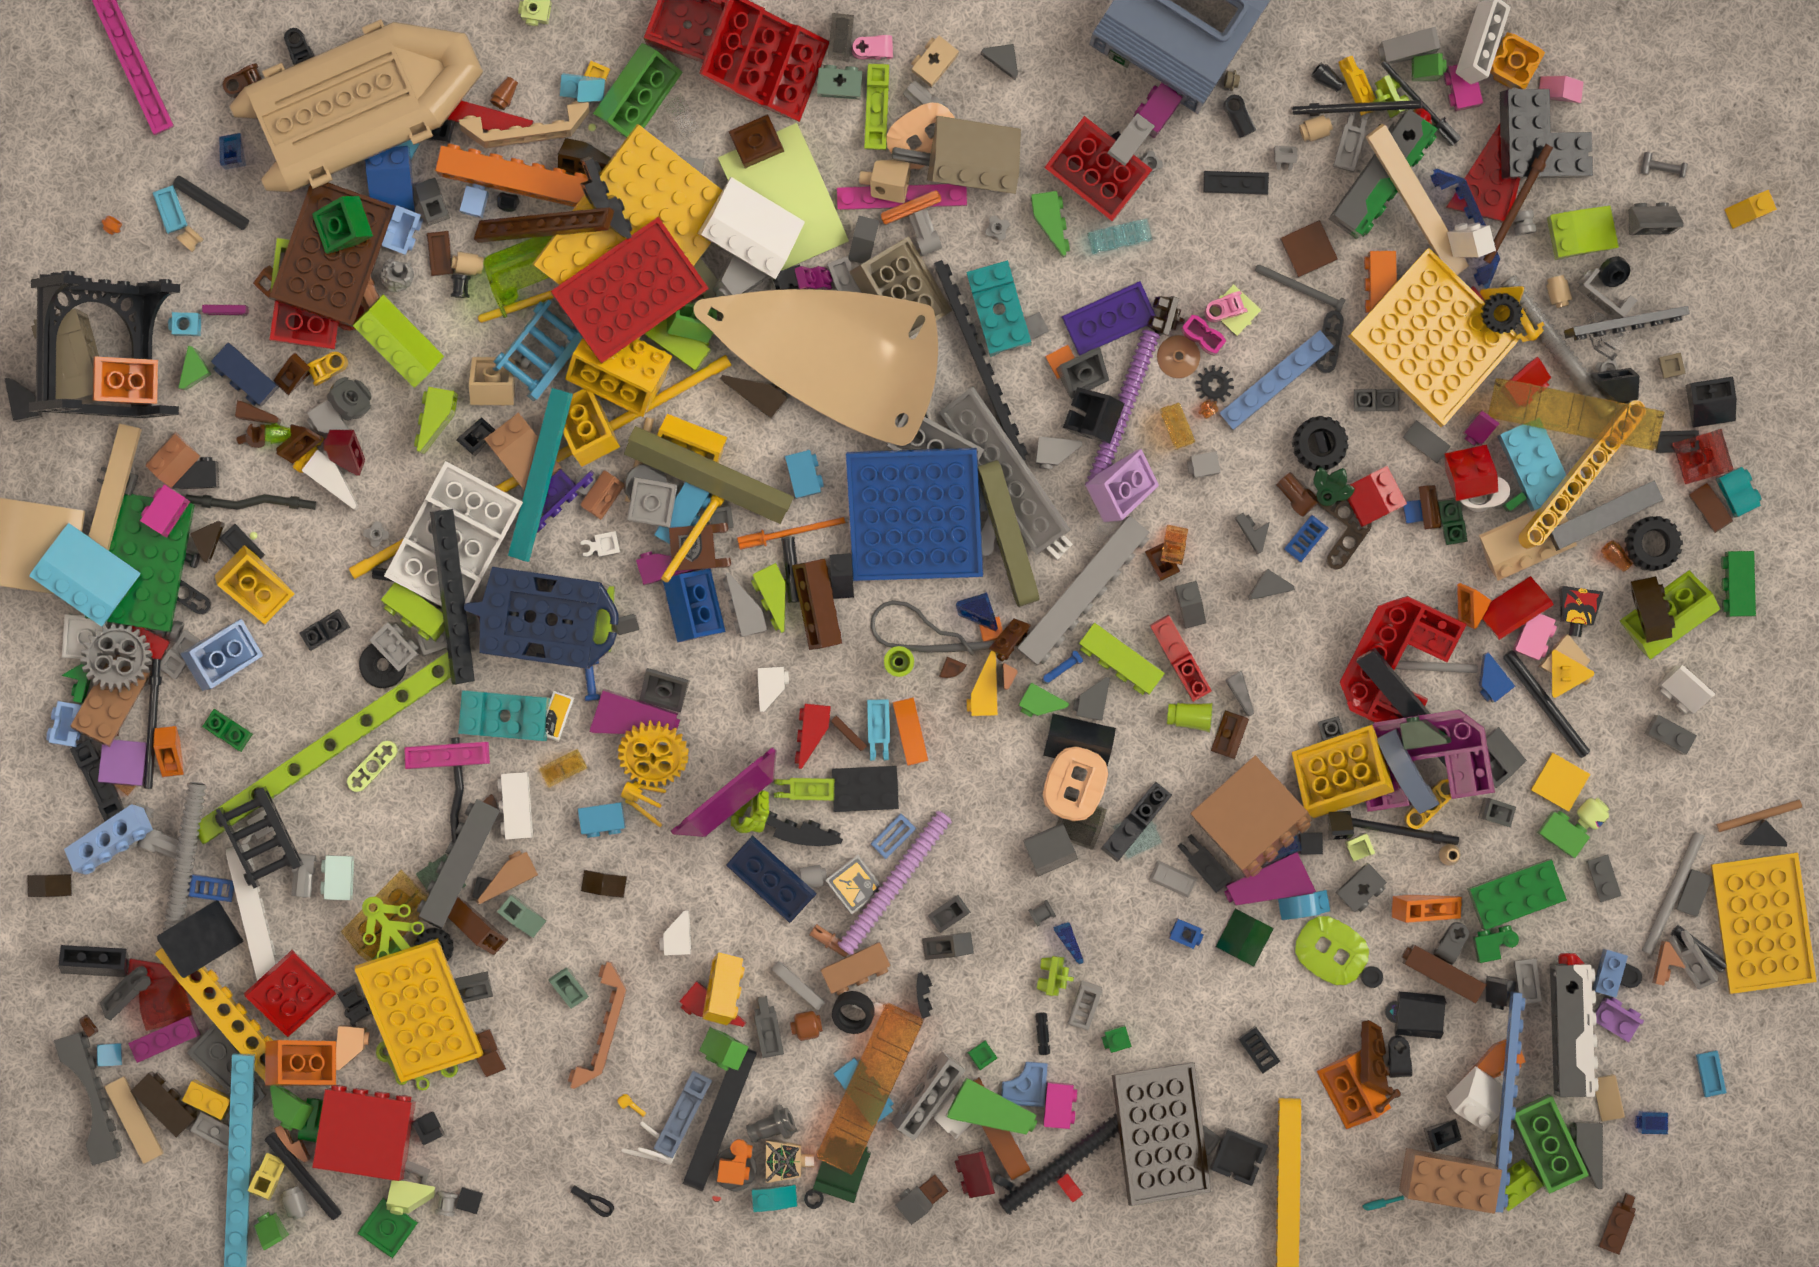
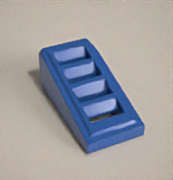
M1310 515L1284 550L1301 563L1329 528L1315 516ZM1310 523L1317 527L1320 530V532L1317 533L1312 528H1310ZM1305 530L1315 537L1313 541L1303 533ZM1301 537L1310 545L1306 547L1297 539ZM1293 544H1296L1304 551L1302 555L1292 547Z
M197 874L190 876L191 882H189L188 897L232 902L234 891L232 880ZM196 880L200 881L199 892H195ZM205 881L209 882L208 894L204 893ZM214 883H218L217 895H213ZM223 884H227V890L229 887L228 897L221 896Z

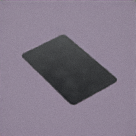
M218 900L157 936L158 942L183 978H186L244 942Z

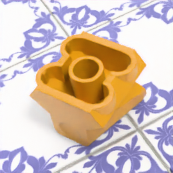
M1507 32L1496 52L1490 73L1495 81L1510 89L1513 87L1526 89L1545 52L1525 39Z

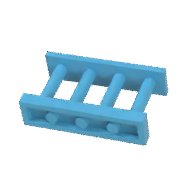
M549 299L544 303L540 301L533 310L535 314L507 351L505 353L500 352L493 361L496 364L493 367L494 371L500 370L503 366L528 386L530 392L527 394V397L532 401L537 400L574 353L582 339V336L575 328H570L547 309L552 303ZM541 316L567 335L569 341L565 347L556 344L534 326ZM528 333L554 352L556 358L552 363H546L521 343ZM515 349L541 369L543 375L539 380H533L508 360Z

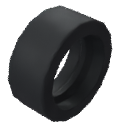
M844 992L838 996L834 1003L832 1020L843 1032L859 1034L866 1031L871 1025L875 1007L869 997L861 992ZM849 1004L856 1005L865 1012V1018L857 1021L851 1020L844 1016L841 1012V1007Z

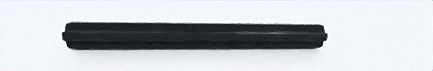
M1513 650L1507 652L1503 656L1505 662L1579 758L1588 755L1590 749Z

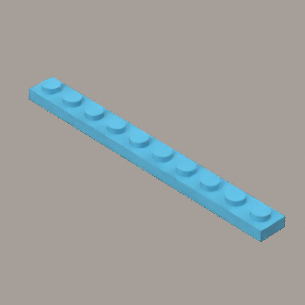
M232 1054L224 1267H247L250 1203L248 1189L251 1177L255 1054Z

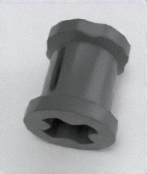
M1045 900L1044 904L1028 910L1037 927L1044 920L1056 917L1048 900Z

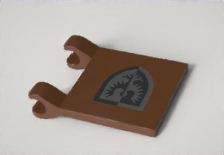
M728 524L706 525L676 571L730 567L731 559L729 557L715 559L713 533H726L728 531ZM694 526L669 528L671 561Z

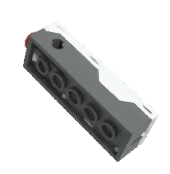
M1560 953L1558 955V963L1550 964L1554 1094L1558 1097H1595V1091H1598L1599 1088L1598 1078H1595L1594 1069H1598L1597 1056H1594V1047H1597V1036L1593 1034V1026L1596 1025V1013L1592 1010V1004L1596 1003L1595 990L1592 991V982H1595V970L1591 969L1590 964L1584 963L1576 953ZM1571 981L1572 987H1569L1568 991H1566V985H1569Z

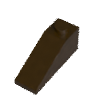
M565 138L558 152V168L572 174L575 172L585 174L581 159L591 157L594 161L597 160L602 172L611 160V157L587 142Z
M725 375L720 377L722 382L770 419L774 418L788 400L784 396L787 392L777 385L773 387L770 384Z

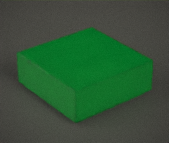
M1521 492L1502 506L1506 512H1509L1523 503L1527 497Z
M986 1040L967 1052L979 1070H982L997 1059V1056Z

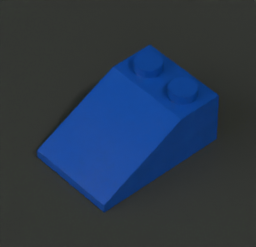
M408 146L393 147L366 159L369 197L415 212L410 148Z

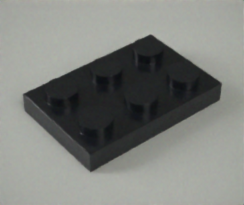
M897 766L832 769V779H835L834 812L899 809Z

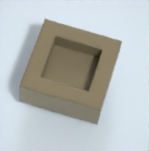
M1681 353L1658 358L1663 379L1686 374Z

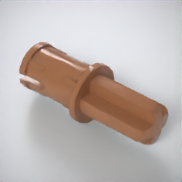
M818 924L814 926L809 936L823 943L826 949L829 947L843 957L848 955L847 952L838 946L837 943L842 940L837 938L835 933L831 934Z

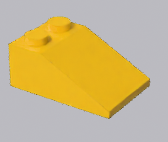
M245 545L215 574L217 585L263 624H266L295 594Z

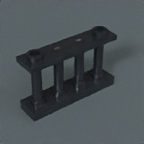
M266 786L255 791L257 794L254 796L255 799L226 813L223 807L216 809L217 815H215L219 826H224L246 872L243 874L248 886L252 885L253 889L260 886L258 879L285 866H292L294 870L304 865ZM256 807L264 808L267 814L264 816V819L234 832L229 820ZM267 826L269 828L273 827L276 833L273 839L244 852L239 842L240 839ZM276 846H282L285 852L283 858L253 871L248 861L249 859Z

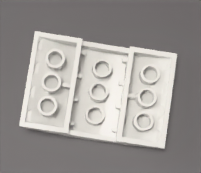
M445 461L384 576L442 606L430 512L453 509L465 604L469 603L523 502Z

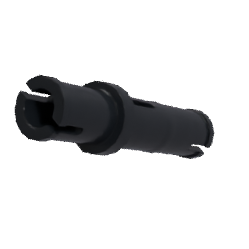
M795 537L781 538L788 603H797L799 598L792 565L797 564Z

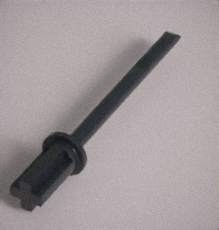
M1387 62L1381 63L1386 72L1399 83L1401 88L1413 100H1422ZM1422 101V108L1430 113L1431 120L1435 123L1434 127L1437 128V131L1451 146L1457 143L1461 137L1447 123L1446 117L1444 116L1439 119Z

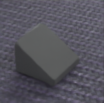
M635 614L619 617V623L615 625L619 635L640 629Z

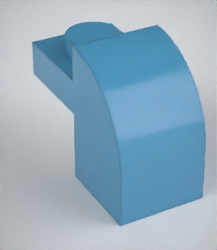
M1327 890L1278 899L1282 920L1304 918L1330 912Z

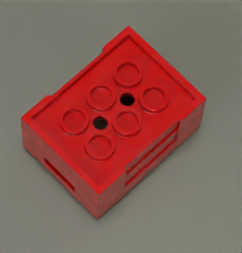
M658 0L644 35L646 45L665 52L668 50L703 63L727 0ZM685 21L692 23L689 29L684 28L683 24ZM705 29H711L712 34L710 36H705Z

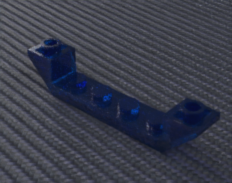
M1436 167L1433 168V174L1430 177L1434 186H1439L1443 190L1457 184L1458 187L1455 188L1459 200L1464 199L1467 207L1463 209L1468 220L1472 219L1474 223L1486 225L1466 179ZM1498 252L1491 264L1485 263L1475 268L1477 273L1473 274L1477 285H1482L1484 289L1490 287L1499 264L1500 256Z

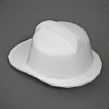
M1498 477L1499 492L1460 500V502L1473 512H1483L1489 507H1495L1504 503L1510 495V487L1504 479Z

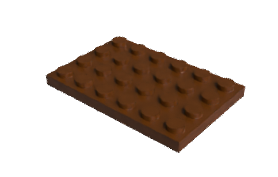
M331 183L323 184L314 189L310 184L269 299L353 327L395 206ZM342 196H359L373 237L358 245L326 254L312 213Z

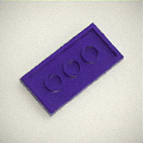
M1141 281L1070 312L1061 318L1080 356L1147 326L1150 316H1156Z

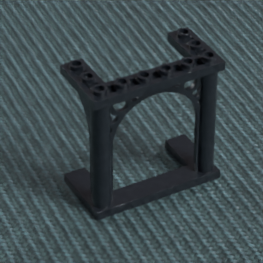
M75 271L40 274L39 278L31 279V288L37 289L36 402L29 403V411L128 418H155L179 415V406L131 404V407L82 404V400L56 399V340L59 326L71 309L82 303L96 302L113 309L124 321L131 339V359L152 360L153 328L157 313L168 296L180 293V284H173L170 279L136 283V286L130 285V281H117V284H111L109 279H99L98 282H92V278L75 275ZM60 292L66 295L68 299L67 306L60 304L58 300ZM73 295H79L78 300H75ZM118 297L116 303L111 302V298ZM125 298L131 300V306L127 311L121 309V303ZM57 309L60 310V314L58 316L55 315ZM134 313V315L132 316V318H133V322H132V321H130V319H129V315H131V314Z

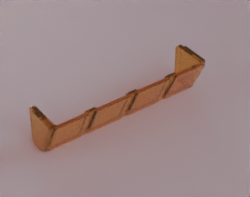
M889 1002L883 1005L884 1009L823 1141L815 1152L818 1159L851 1175L860 1161L924 1020L920 1016Z

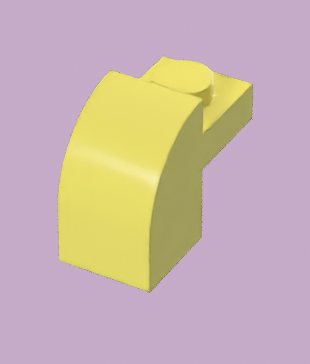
M266 1153L259 1171H256L249 1186V1193L268 1201L271 1199L286 1166L279 1157Z

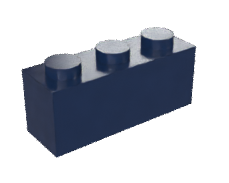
M229 342L211 361L215 365L213 370L221 377L224 375L231 379L229 384L238 392L242 389L247 393L245 398L254 406L257 403L263 406L279 388L276 383Z

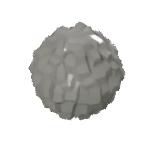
M393 258L384 262L383 268L380 270V279L383 286L390 292L406 290L412 284L414 271L410 262L394 261Z

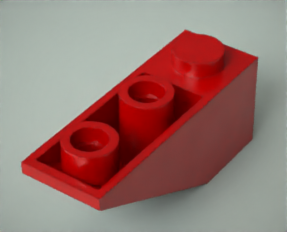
M805 704L804 708H800L799 721H803L802 729H798L797 742H801L800 751H796L795 764H799L798 769L804 767L827 732L831 706Z

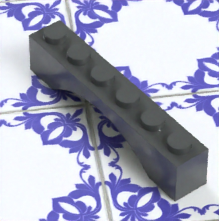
M79 1032L54 1040L60 1062L69 1067L79 1077L90 1098L92 1125L86 1148L92 1166L120 1157L122 1145L120 1140L115 1139L113 1131H116L114 1120L112 1118L109 1119L107 1110L110 1109L106 1097H102L101 1089H103L101 1078L96 1077L94 1071L97 1065L94 1056L89 1055L88 1048L90 1047L88 1036L83 1035V1032Z

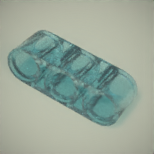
M1141 219L1087 233L1092 255L1098 254L1097 252L1101 251L1108 252L1119 249L1118 247H1129L1140 244L1139 242L1153 240L1148 219Z

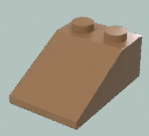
M518 412L484 440L525 491L538 436ZM555 461L552 475L562 468L557 461Z

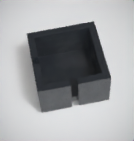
M1077 387L1071 406L1085 412L1086 415L1083 416L1073 410H1069L1063 428L1078 436L1110 444L1125 403L1110 395Z
M1225 1127L1210 1169L1227 1177H1230L1231 1172H1233V1179L1252 1186L1259 1167L1254 1162L1262 1163L1268 1145Z

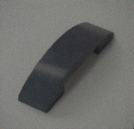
M90 739L76 745V747L70 748L99 805L98 809L105 822L124 809L114 784L98 782L101 758Z

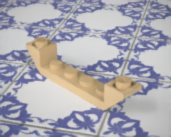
M574 101L567 105L568 122L556 120L552 124L534 123L530 127L513 126L509 130L491 129L487 133H483L481 117L471 115L459 120L460 130L484 148L571 137L588 116L589 103Z

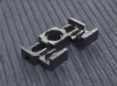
M355 983L337 993L346 1008L344 1014L349 1018L350 1024L353 1027H356V1022L372 1014L366 997L362 1001V996H358L355 992L357 990ZM352 989L354 990V991H352V992H350L349 994H347V995L344 996L345 993L349 992V991L352 990Z

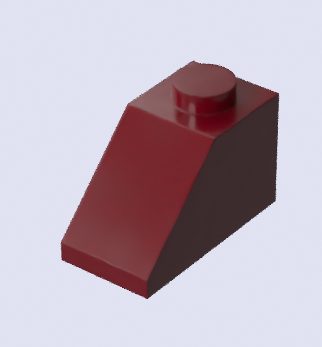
M329 430L327 438L323 441V448L327 452L329 460L352 474L360 476L365 463V457L355 431Z

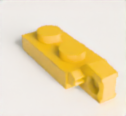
M1353 56L1339 61L1341 72L1355 103H1369L1376 100L1364 70H1360L1357 67ZM1364 111L1360 112V114L1362 116L1374 111Z

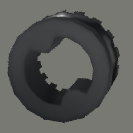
M810 1189L806 1192L804 1201L809 1208L816 1209L822 1205L824 1196L822 1192ZM813 1193H817L820 1196V1202H815V1205L808 1202V1195L812 1196Z

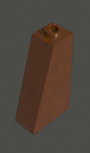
M1414 944L1411 948L1407 946L1402 954L1403 964L1475 1004L1486 987L1485 983Z

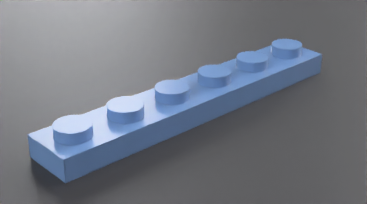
M1319 330L1222 410L1220 415L1235 430L1333 349L1334 346Z

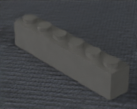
M476 799L474 804L469 803L464 813L468 817L465 823H459L455 832L458 837L455 843L450 842L445 852L449 855L445 862L441 860L436 870L439 876L436 882L431 880L426 890L430 894L426 901L421 900L417 908V912L420 913L418 919L439 929L443 928L500 812L499 809Z

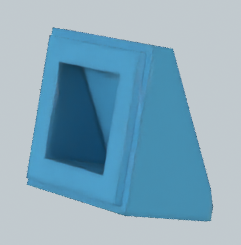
M121 1043L97 1045L98 1067L122 1065Z

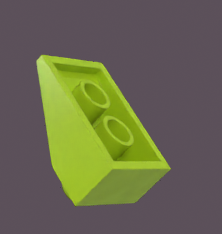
M1611 205L1552 214L1547 217L1555 260L1619 248Z

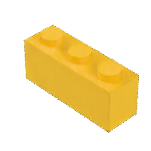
M718 952L712 959L702 1019L728 1025L732 1019L736 1018L738 1013L736 1000L739 999L741 994L739 982L743 978L745 967H742L743 958Z

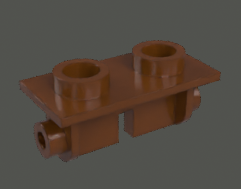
M1013 618L989 647V650L998 654L996 657L999 661L1008 660L1010 654L1015 650L1014 646H1018L1028 636L1027 632L1031 624Z

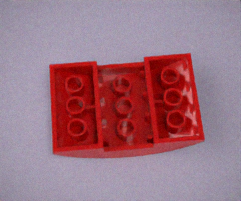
M727 0L699 74L736 96L800 122L830 41L799 25L791 24L749 0Z

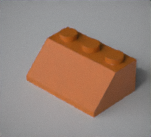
M1361 1050L1349 1054L1317 1071L1346 1129L1376 1119L1391 1109L1390 1104L1384 1107L1382 1113H1378L1376 1106L1387 1100L1386 1096L1361 1083Z

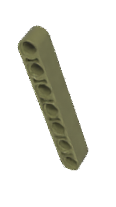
M998 460L978 466L979 483L1014 600L1018 607L1039 601L1038 589L1001 465Z

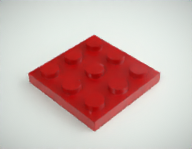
M292 949L243 994L282 1033L289 1037L336 995V992Z

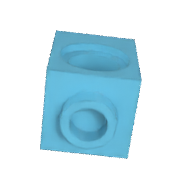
M172 312V318L168 320V329L174 336L201 337V314ZM183 319L189 320V327L186 330H181L179 327Z

